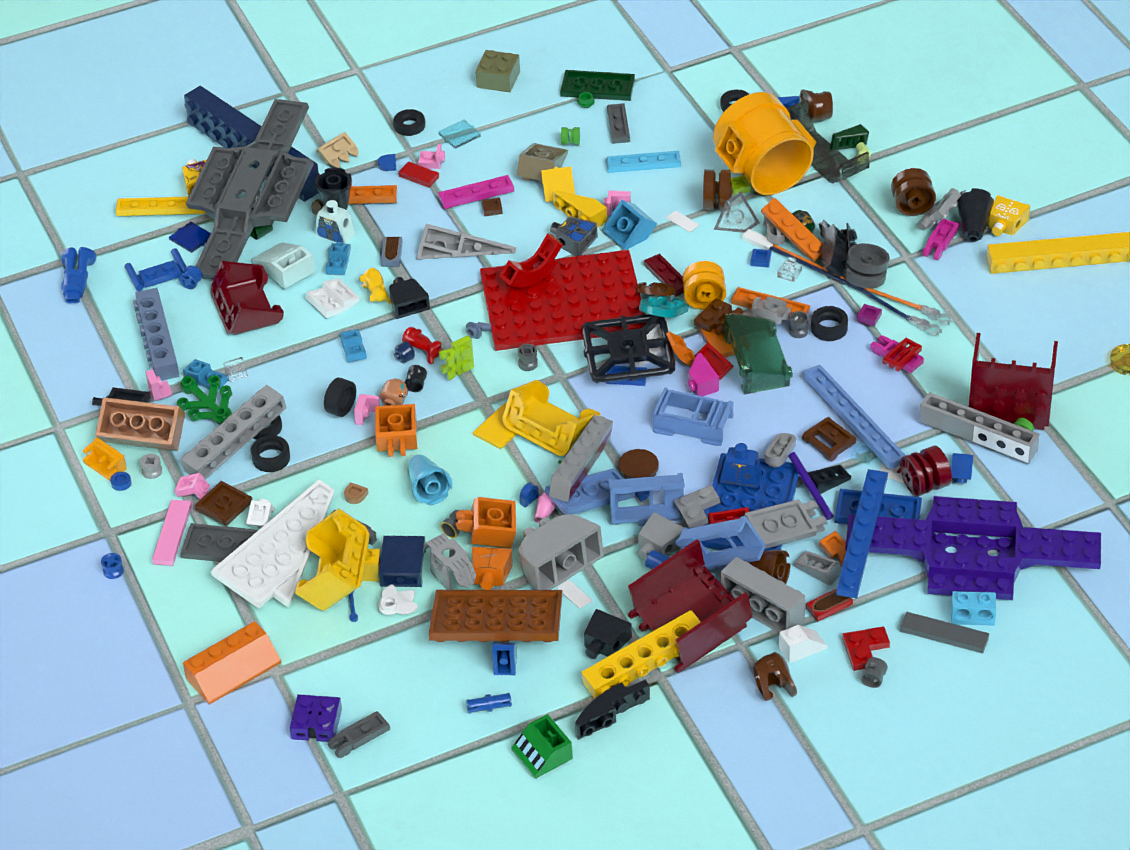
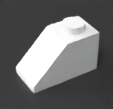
M796 625L779 632V650L789 664L827 649V644L819 633L807 627Z

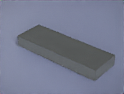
M625 103L607 105L612 144L630 142Z

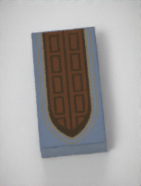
M402 237L383 238L381 267L400 266Z

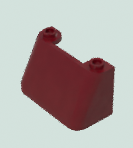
M230 261L220 262L211 285V296L227 334L238 335L278 324L283 319L284 311L281 306L273 305L271 308L263 290L264 285L268 282V274L263 265Z

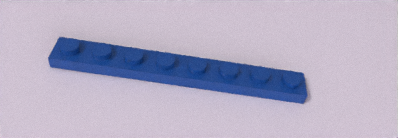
M867 470L836 595L858 598L888 480V472Z

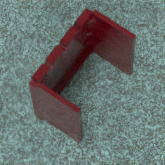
M977 333L972 360L969 407L1012 424L1018 418H1025L1033 424L1034 429L1044 430L1045 426L1049 427L1058 341H1054L1050 368L1036 367L1037 363L1033 362L1032 366L1016 365V360H1012V364L995 363L996 358H991V362L978 361L981 333Z
M698 539L628 585L634 607L628 613V617L634 619L638 616L643 621L639 625V629L642 632L648 628L653 632L690 610L700 620L698 625L675 640L679 657H675L679 663L674 668L677 673L682 672L746 628V622L753 618L748 594L744 592L734 599L704 566L705 562Z

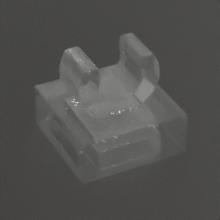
M788 257V261L784 260L778 269L777 277L795 282L802 272V265L796 263V258Z
M242 357L223 363L229 382L248 377Z

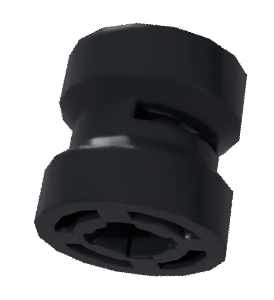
M420 365L409 367L404 382L409 391L420 392L423 389L424 381L427 377L426 369Z

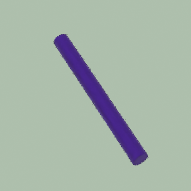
M795 452L788 455L789 459L826 520L832 519L834 515Z

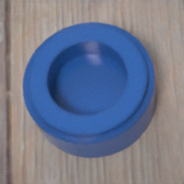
M117 472L110 479L111 486L116 491L127 490L132 484L131 477L127 472Z

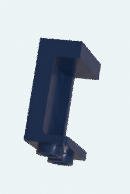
M383 536L379 565L380 587H388L390 585L395 587H422L424 553H426L424 547L426 543L425 536Z

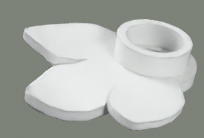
M394 585L386 587L382 591V598L378 605L379 611L385 615L413 613L418 609V605L413 603L415 591L405 590L398 592Z

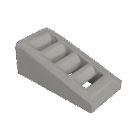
M806 550L794 562V567L828 585H832L841 574L839 561Z

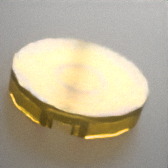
M1122 344L1115 347L1110 355L1112 368L1123 375H1126V373L1130 374V344Z

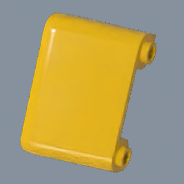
M533 380L511 389L503 414V424L505 427L558 456L567 455L593 416L601 415V413L588 408L584 409L580 413L579 418L558 408L548 402L549 389L538 380Z

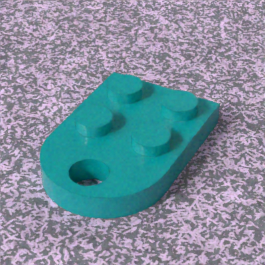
M658 295L648 296V298L641 300L639 310L642 312L668 318L682 315L688 312L689 304L684 303L682 299L673 298L670 300L666 299V296Z

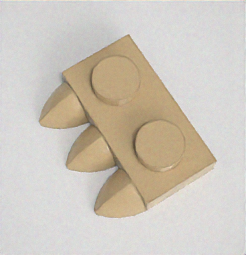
M346 132L322 145L316 151L326 165L330 164L336 168L340 167L339 159L349 162L348 153L358 156V148Z

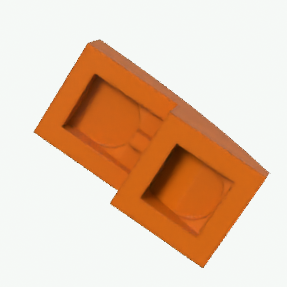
M668 331L667 337L673 351L682 362L691 367L695 360L692 350L687 348L682 337Z

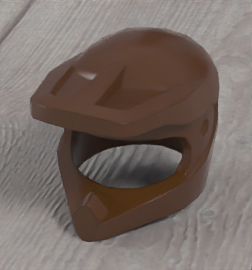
M805 89L801 90L799 95L800 106L809 120L815 122L832 118L833 99L831 92L814 93Z
M773 652L765 655L752 665L754 678L764 701H769L773 698V693L768 688L770 685H777L779 688L783 687L792 697L797 695V688L790 675L787 662L779 653Z

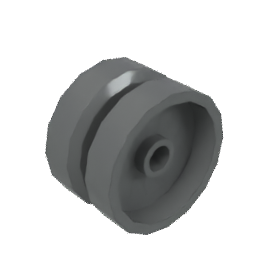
M861 243L853 245L849 248L847 254V264L844 271L845 279L852 285L860 288L873 289L882 286L886 280L890 259L889 253L885 249L873 244Z

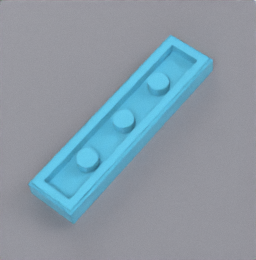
M679 151L607 156L608 173L681 167Z

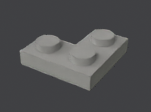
M710 485L675 499L674 502L689 529L708 524V518L703 510L719 504L720 499L713 486Z

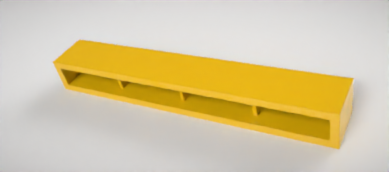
M1130 232L988 244L986 259L991 274L1130 261Z

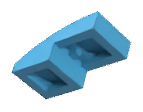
M359 329L339 332L348 362L367 359Z

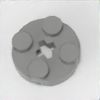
M767 296L766 300H761V297H756L752 304V315L756 318L768 319L773 324H781L782 320L789 318L791 307L787 308V303L778 298Z

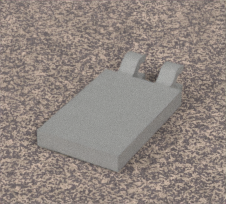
M798 499L744 514L766 544L765 549L816 536L817 532L825 531L823 525L828 523L824 516L811 520L810 517L816 514L814 509L818 508L815 500L802 504Z

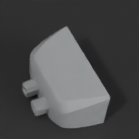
M573 514L557 516L552 520L545 517L540 520L539 528L536 530L528 527L523 531L524 539L518 548L522 570L534 590H552L604 556L601 527Z

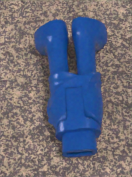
M73 247L67 248L61 253V261L65 265L61 289L63 290L66 303L80 302V298L83 297L88 278L87 266L93 265L96 261V253L87 247H79L78 254ZM78 260V270H75L74 267Z

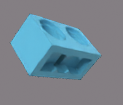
M952 591L951 623L956 625L995 626L996 593Z

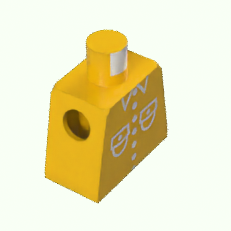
M997 195L989 216V228L992 229V233L995 236H1001L1002 233L1014 235L1028 222L1030 205Z

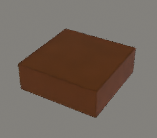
M500 197L482 200L484 216L503 214Z

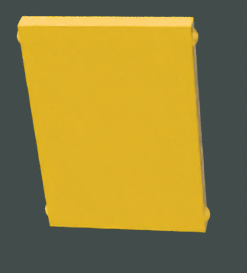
M507 403L498 408L473 432L474 436L500 450L517 435V433L509 430L503 424V414Z

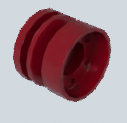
M936 445L922 449L920 453L914 452L911 455L903 456L900 460L903 481L907 489L915 497L930 493L932 489L938 490L951 484L952 474L949 462L941 448Z

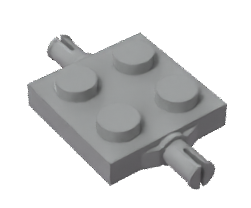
M951 188L916 225L921 230H925L927 227H932L938 219L940 221L949 214L947 211L953 209L958 204L957 200L961 196L958 190Z

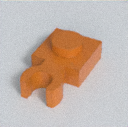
M834 531L819 541V547L831 559L837 557L842 567L846 555V542Z

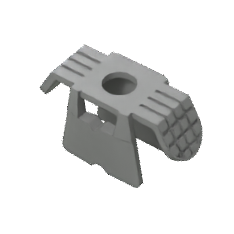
M443 533L425 543V549H431L430 571L447 590H453L449 569L453 572L456 582L460 586L469 587L474 583L476 573L472 562L468 559L467 552L454 539H449ZM445 550H449V557H444L442 553Z

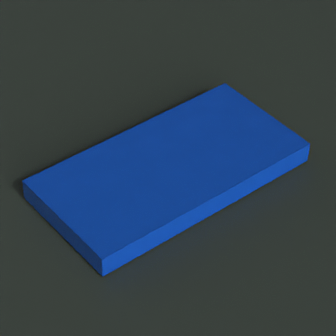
M840 489L835 523L848 524V514L856 515L862 491ZM884 493L878 517L919 519L922 497Z

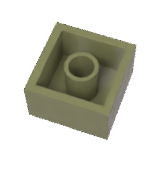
M485 50L475 71L477 88L510 93L520 73L519 54Z

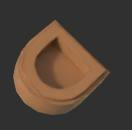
M351 482L344 491L345 500L350 504L361 503L369 493L368 488Z

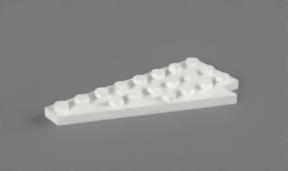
M321 480L316 481L214 567L211 575L259 609L272 597L286 607H289L295 595L296 585L302 577L312 552L306 546L307 531L325 519L335 490Z

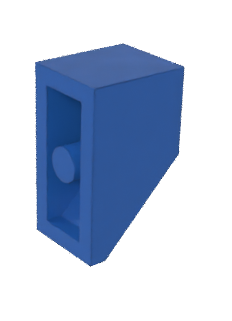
M953 453L951 474L952 478H955L954 482L967 483V479L971 480L974 455Z
M494 642L492 644L494 675L515 676L517 663L516 642Z

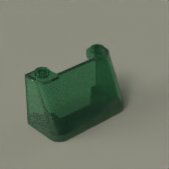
M731 313L724 315L723 337L725 343L732 345L738 362L739 375L743 379V385H741L743 394L790 386V378L793 377L792 368L786 363L776 335L775 322H771L767 318Z

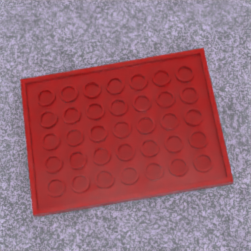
M619 250L556 259L558 264L549 275L540 282L524 288L512 287L499 276L505 265L481 268L480 275L495 351L519 348L523 344L537 346L583 340L582 325L585 322L620 318L623 315L625 317L645 315V312L639 310L642 299L640 292L637 291L638 283L630 251ZM647 322L629 324L627 328L628 330L640 329ZM621 326L602 328L608 332L622 331ZM590 333L591 338H599V336Z

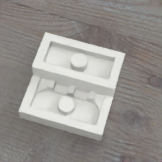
M337 278L323 282L321 289L306 292L305 299L322 315L329 318L354 306L359 302L360 297Z

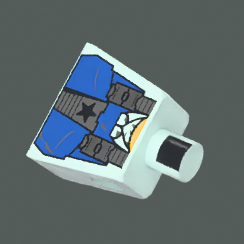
M334 200L328 201L317 214L316 235L334 242L347 244L355 236L349 211L339 208Z

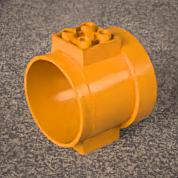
M752 93L734 102L721 115L713 132V143L716 147V153L732 173H741L752 188L762 195H774L788 190L803 178L813 161V148L816 141L798 120H791L788 110L771 93Z

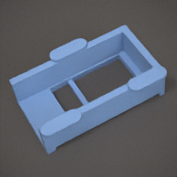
M665 387L653 412V432L667 436H673L674 433L701 438V442L704 444L721 446L723 442V428L726 421L734 416V401H719L708 397L668 390ZM667 405L689 409L695 413L691 419L664 412ZM698 413L708 414L706 421L696 420Z
M683 473L668 476L608 479L612 524L638 522L639 526H644L654 512L668 520L682 518L675 506L674 500L684 496L683 488H685ZM663 489L664 504L653 505V490ZM649 491L650 505L618 507V494Z
M741 516L740 519L689 529L685 527L679 539L676 540V544L683 549L698 539L701 544L705 562L704 566L708 570L718 568L720 571L735 557L747 562L759 561L766 547V544L746 516ZM738 536L744 546L737 547L730 537ZM720 537L726 538L733 548L708 552L701 541Z

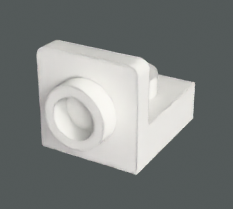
M266 499L251 500L246 524L262 528L269 522L271 513H274V506Z

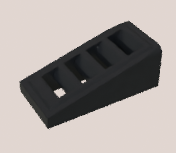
M841 465L807 472L820 494L851 480L852 477Z

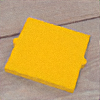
M571 166L541 170L546 203L553 202V191L555 190L575 194Z

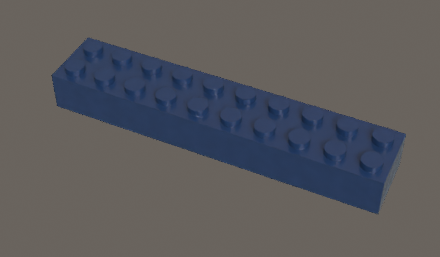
M201 85L184 95L188 123L197 128L202 134L210 137L214 142L219 143L223 148L244 147L255 141L262 126ZM292 146L288 154L294 157L310 159ZM314 161V165L298 197L304 202L318 194L315 178L319 171L318 164ZM255 163L254 165H251V166L256 169V168L259 167L260 164H259V163ZM273 163V165L270 167L266 175L267 177L269 176L275 163Z

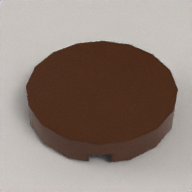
M641 282L637 285L638 292L649 295L671 296L675 295L676 290L675 286L665 283L653 282L646 286V282Z
M634 449L620 457L618 469L624 479L655 477L659 469V461L657 456L648 450Z

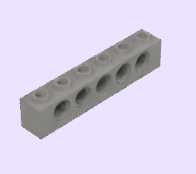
M268 385L257 391L251 399L245 402L236 412L230 415L221 425L216 427L213 432L181 458L185 472L189 475L200 473L204 479H207L287 408L283 395Z

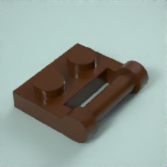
M829 417L823 419L802 435L803 441L812 444L824 453L825 457L831 462L840 453L856 444V437ZM815 436H820L833 447L830 449Z

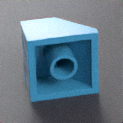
M622 199L602 228V231L623 249L627 250L648 239L658 223L635 204Z

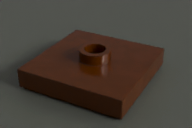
M220 481L195 504V510L227 527L251 504L253 499L250 495Z

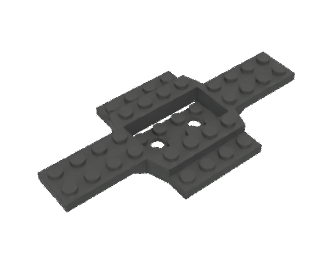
M274 99L254 142L247 146L236 148L213 146L186 202V206L189 209L203 210L207 216L215 219L214 228L196 264V267L203 273V278L214 279L221 261L238 262L253 227L273 225L274 221H288L314 165L312 159L298 158L288 154L309 109L308 103ZM255 163L260 164L258 168L250 169L251 165ZM273 163H275L252 211L251 209L253 208V203L257 195L260 193V188L263 182L267 178L266 175L270 167L273 165ZM242 192H246V195H245L244 197H242V198H237V197H236L237 194H240V193H242Z

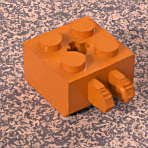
M415 404L375 406L377 452L388 451V456L393 457L394 450H400L401 456H406V450L418 449Z
M477 497L473 501L471 510H458L456 513L458 520L456 522L457 529L471 532V544L512 548L516 534L515 501Z

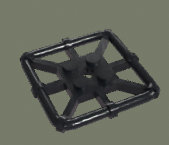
M651 314L630 317L623 315L620 318L585 322L582 325L585 347L583 352L587 358L589 374L595 383L629 379L637 381V378L672 374L675 371L674 354L667 337L668 326L664 317ZM648 322L640 329L628 330L627 328L629 324ZM659 325L662 338L647 340L646 335ZM621 326L622 331L608 332L602 328ZM590 333L607 340V345L592 346ZM663 347L667 361L650 353L649 348ZM609 353L610 358L597 370L594 356ZM649 361L661 368L636 371L634 362ZM629 363V372L606 374L614 365Z

